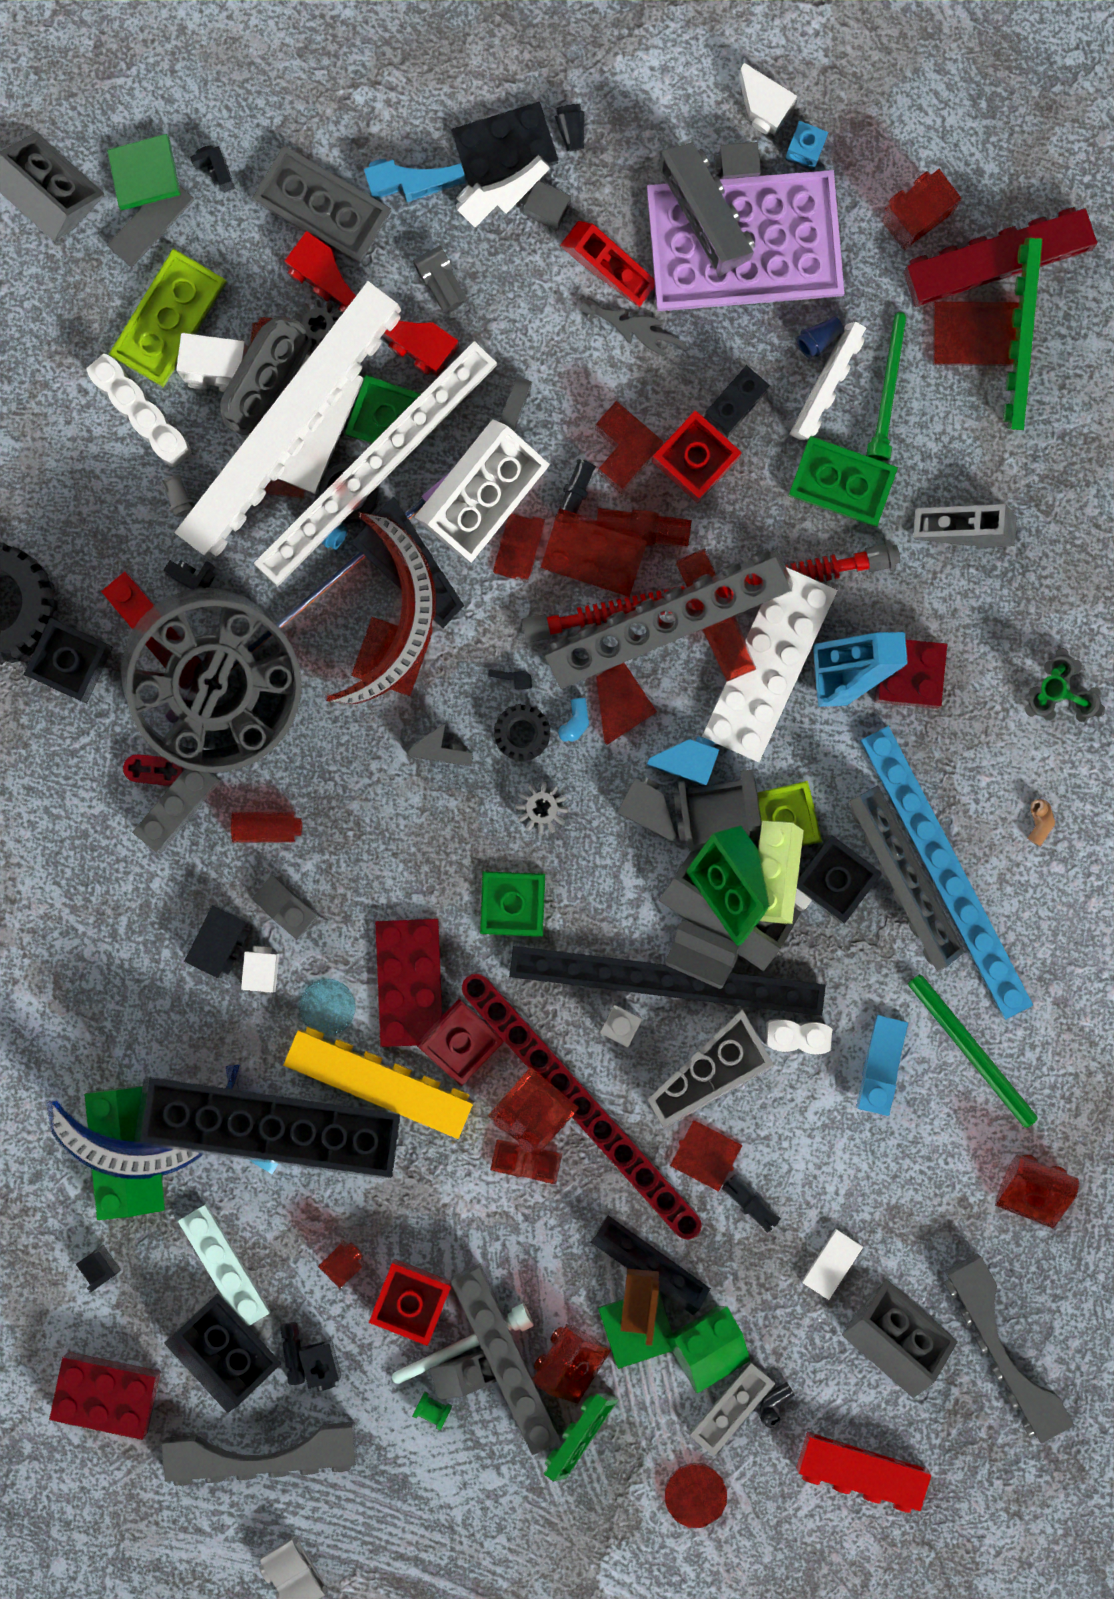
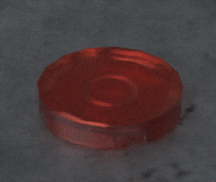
M689 1463L679 1467L670 1475L665 1485L664 1500L669 1513L678 1523L688 1528H703L722 1516L727 1505V1489L723 1478L714 1468L703 1463Z

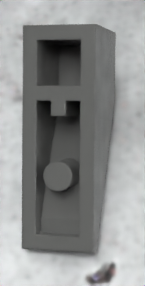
M1006 504L916 508L913 538L915 540L976 547L1015 546L1017 516Z

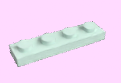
M207 1204L178 1220L224 1300L247 1326L270 1314V1309Z

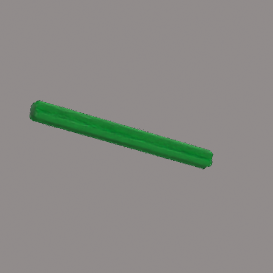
M919 974L912 978L908 986L1021 1125L1025 1128L1032 1126L1038 1119L1033 1110L923 975Z

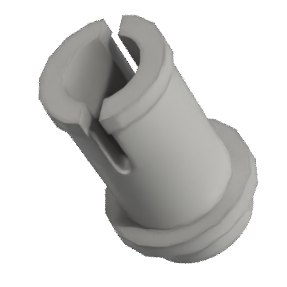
M172 475L162 480L161 484L171 504L169 507L170 512H174L175 517L190 513L193 501L188 499L180 475Z

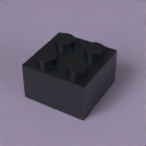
M50 617L23 675L87 704L113 647Z
M829 835L798 875L797 889L838 922L845 924L882 873L836 837Z

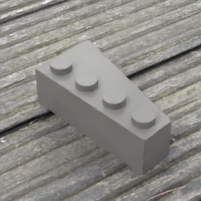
M743 1009L647 1099L663 1129L774 1067L772 1060Z

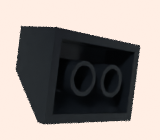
M218 1293L164 1342L169 1350L227 1413L238 1407L282 1364Z

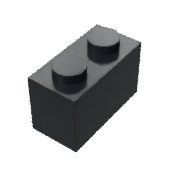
M212 905L184 962L216 978H222L224 973L229 975L237 958L233 957L237 946L243 947L251 930L247 928L249 921L217 905Z

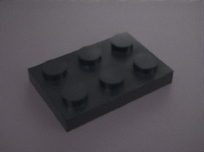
M540 101L451 129L467 183L471 187L476 183L483 187L500 182L522 170L538 155L549 166L559 163Z

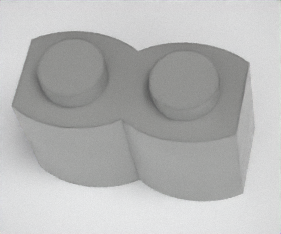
M296 1536L270 1550L260 1559L262 1564L259 1566L260 1573L267 1583L272 1582L278 1591L275 1594L276 1599H320L328 1591L320 1574L311 1563Z

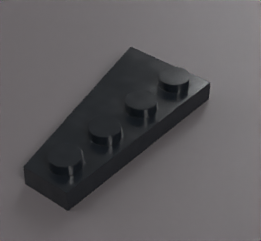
M393 496L375 516L387 518L393 522L415 545L425 564L432 591L431 618L441 628H444L464 607V604ZM371 519L350 543L416 604L413 578L402 552L393 539Z

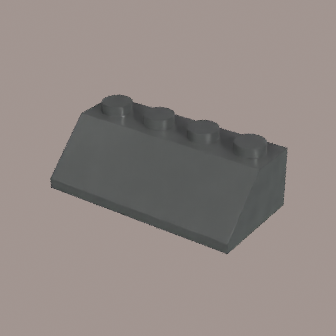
M693 142L668 148L661 152L659 170L718 277L751 260L754 253L752 249L755 248L754 241L748 231L742 232L737 222L740 220L739 214L732 203L727 205L722 196L725 193L724 187L717 176H711L707 168L710 166V163L703 149L697 150Z
M701 849L691 851L659 901L694 925L733 941L686 873V870ZM794 907L792 924L759 921L742 945H740L738 954L764 971L783 946L801 911Z

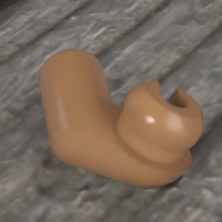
M1036 799L1030 806L1036 826L1027 839L1041 847L1055 826V818L1051 805L1046 800Z

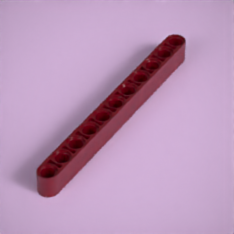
M479 973L467 976L462 984V993L470 1004L675 1234L686 1240L696 1237L702 1227L697 1212L486 976ZM476 978L482 980L485 984V992L477 997L472 996L467 989L469 981ZM494 1002L502 1003L506 1008V1015L501 1020L491 1018L488 1013L489 1006ZM514 1026L525 1028L528 1035L527 1039L522 1043H514L509 1037L511 1028ZM540 1049L547 1053L549 1059L546 1065L537 1067L532 1064L530 1055L535 1050ZM562 1073L568 1076L570 1081L568 1087L564 1090L553 1088L551 1079L554 1075ZM578 1097H585L591 1104L590 1109L584 1114L576 1113L572 1108L573 1101ZM599 1121H607L612 1129L608 1136L598 1137L593 1132L594 1125ZM625 1144L631 1147L632 1156L628 1160L621 1161L615 1157L614 1152L619 1145ZM642 1168H648L653 1172V1179L648 1184H640L635 1178L636 1173ZM662 1192L673 1194L674 1203L668 1208L660 1207L657 1204L659 1194ZM688 1215L695 1219V1226L692 1230L685 1232L678 1228V1221L681 1217Z

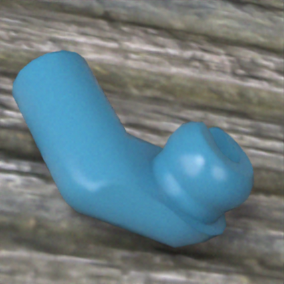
M586 698L570 700L573 717L566 725L559 727L558 735L562 741H576L588 728L589 718Z

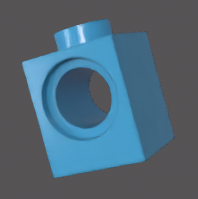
M799 121L785 160L814 171L829 132Z

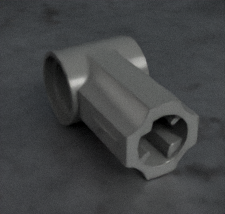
M441 246L412 260L425 285H429L444 313L453 311L467 301L463 290L452 272L453 267Z

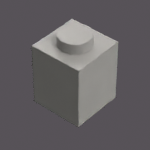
M613 1004L599 1032L629 1047L643 1019Z

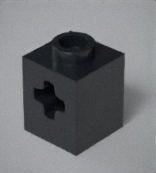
M332 1339L301 1347L299 1355L308 1389L317 1387V1391H324L335 1387V1382L339 1381L342 1375ZM318 1360H321L323 1365L328 1364L325 1374H322L320 1369H314Z

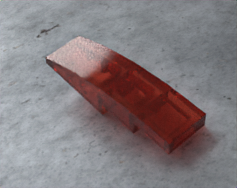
M705 548L676 561V565L687 588L693 585L692 582L703 575L710 574L711 577L717 575ZM723 586L716 589L719 596L727 598ZM696 598L690 599L695 610L704 608L701 600ZM735 615L702 629L727 682L756 670Z

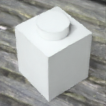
M253 946V952H245L241 990L276 992L279 954H272V947Z

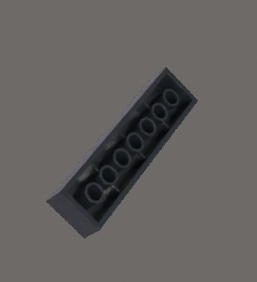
M148 1077L143 1079L134 1144L385 1179L392 1178L400 1114Z

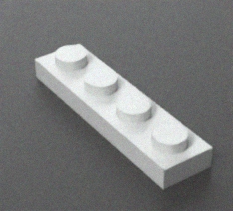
M857 322L846 324L844 332L838 339L790 432L791 436L798 440L809 439L810 436L813 437L817 433L822 423L819 418L824 408L828 409L836 397V393L833 391L838 381L842 382L850 370L848 362L851 356L859 352L865 341L862 335L866 327Z

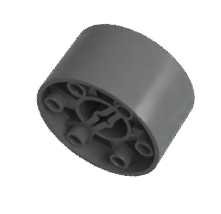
M197 588L165 598L152 607L139 620L129 636L124 649L121 668L122 686L132 719L144 740L158 754L178 766L211 773L227 772L246 767L271 752L282 741L294 722L299 708L302 688L300 667L296 654L285 634L269 614L259 605L242 595L222 589ZM205 606H222L218 634L202 635L194 638L184 612ZM239 617L245 618L248 622L246 630L241 633L232 632L230 628L232 621ZM263 624L275 637L281 652L256 662L244 645L258 627ZM171 625H179L183 628V634L178 640L172 641L165 636L167 628ZM150 636L173 653L167 663L165 673L135 669L140 652ZM207 651L203 662L199 663L194 670L195 680L187 698L184 699L179 693L180 673L189 659L196 654ZM235 659H237L242 672L240 686L229 701L214 707L218 698L227 690V677ZM276 669L285 671V679L280 684L269 682L270 673ZM215 675L216 680H209L206 684L205 679H211ZM151 684L157 688L155 697L152 699L140 697L139 692L144 685ZM260 691L282 694L275 711L267 722H264L252 712ZM168 702L172 711L179 719L166 736L162 737L148 724L141 712ZM230 727L236 744L219 749L203 750L206 730L215 731ZM247 729H258L253 735L243 740V734ZM184 736H192L196 739L193 748L178 745V743Z

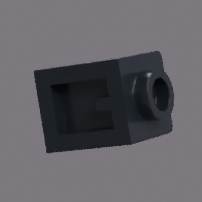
M212 145L204 146L198 149L195 155L190 156L196 170L213 165L208 167L211 180L214 185L219 184L224 193L236 189L224 154L219 146L215 148Z
M169 560L163 570L168 576L191 590L209 588L216 576L213 573L214 565L208 561L204 563L197 576L194 575L196 569L182 560L178 564Z

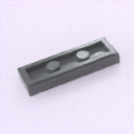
M180 185L181 195L143 205L107 244L131 268L194 201V198Z

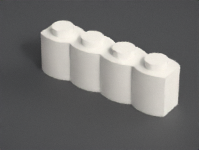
M102 354L87 367V372L92 382L102 393L109 397L115 408L125 418L130 420L133 428L144 440L151 444L155 453L166 464L176 467L191 454L190 446L176 428L169 424L163 413L154 404L149 402L145 393L134 381L128 378L115 359L107 354Z

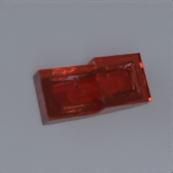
M497 1139L490 1170L556 1184L563 1153Z

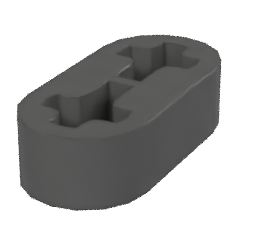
M519 376L515 380L500 419V423L507 425L513 431L517 427L533 383Z

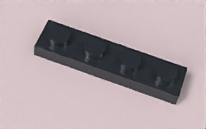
M609 1215L603 1220L591 1240L593 1245L627 1269L659 1272V1292L693 1316L699 1311L711 1289Z

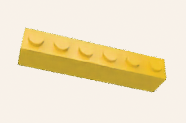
M307 1026L306 1031L302 1029L297 1031L283 1066L459 1139L474 1103L468 1100L470 1094L454 1087L451 1092L439 1087L440 1081L423 1075L422 1080L410 1075L411 1069L394 1063L393 1068L381 1063L383 1059L381 1056L369 1051H365L364 1055L352 1051L354 1045L336 1038L335 1043L323 1039L325 1033Z

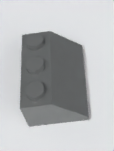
M37 132L0 151V193L53 241L73 231L104 196V193Z
M887 1279L882 1282L855 1313L842 1334L847 1341L912 1398H915L935 1383L958 1342Z

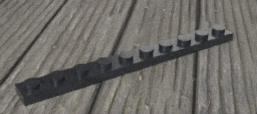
M513 946L509 977L818 1016H822L826 988V984L730 973L723 988L719 989L665 964Z

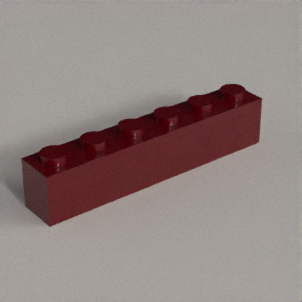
M1075 207L1060 211L1057 213L1058 217L1047 220L1046 217H1040L1028 222V227L1017 230L1016 226H1012L999 231V236L987 239V236H981L969 241V246L958 249L957 245L940 250V255L928 259L927 255H922L910 260V265H907L903 273L915 308L1021 274L1022 264L1018 263V250L1020 244L1025 243L1026 238L1042 239L1040 267L1092 251L1098 243L1086 208L1076 211Z

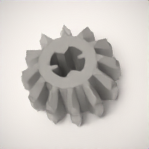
M541 782V792L539 793L536 792L535 786L530 784L528 787L532 793L531 797L524 792L519 794V797L527 801V804L515 805L516 810H526L527 813L520 815L517 819L519 822H523L530 818L531 821L525 828L528 832L532 830L536 823L538 824V835H543L544 824H547L549 831L554 833L556 830L551 821L555 820L560 825L565 823L563 818L557 816V812H569L568 807H558L557 804L564 802L567 798L565 795H561L554 799L553 796L558 791L556 785L552 787L548 794L545 793L546 782ZM538 800H543L544 804L547 801L551 805L547 809L548 815L546 817H541L540 813L536 816L533 812L537 808L536 802Z

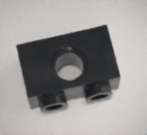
M746 365L708 408L704 418L723 436L728 438L768 392L770 385Z

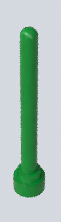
M897 312L894 315L875 437H872L871 442L868 443L866 456L881 461L891 460L892 454L888 432L906 324V315L903 312Z

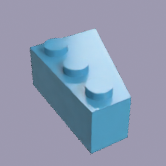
M876 632L813 644L818 707L847 706L907 665L905 632Z

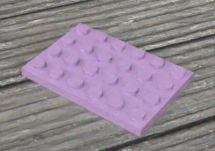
M834 170L720 179L725 190L722 196L727 205L731 203L734 205L740 217V220L737 222L742 232L748 231L755 244V248L752 249L754 253L751 260L718 277L668 184L647 185L657 311L844 296Z

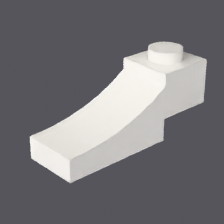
M538 155L522 170L500 182L483 187L478 183L473 187L468 185L457 196L456 199L459 202L456 204V208L476 227L497 205L507 213L550 167Z

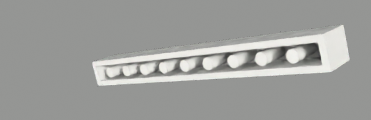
M369 281L364 285L174 532L208 559L213 555L218 556L227 545L225 539L232 530L237 531L243 525L247 518L244 514L250 506L258 505L266 494L264 488L270 480L276 481L285 469L283 463L290 454L295 456L304 445L303 437L309 430L314 431L320 425L324 418L322 415L323 411L328 405L333 406L340 399L343 393L341 388L347 380L353 381L362 369L360 363L367 354L372 356L377 351L382 342L380 337L386 330L391 331L397 325L401 318L399 315L401 309L398 303Z

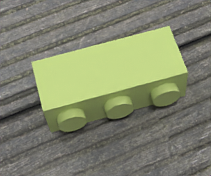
M762 821L758 851L770 908L760 920L762 922L792 924L804 831L794 823Z

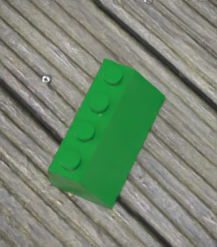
M142 1086L97 1090L84 1094L88 1136L91 1143L105 1150L128 1156L160 1154L159 1147L134 1144ZM91 1164L97 1221L165 1211L162 1172L144 1175L121 1174Z

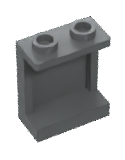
M753 769L740 771L741 780L689 789L686 788L685 782L678 783L679 793L674 794V801L677 813L682 812L683 821L678 822L680 840H686L689 851L702 849L713 833L740 825L752 841L760 840L762 820Z

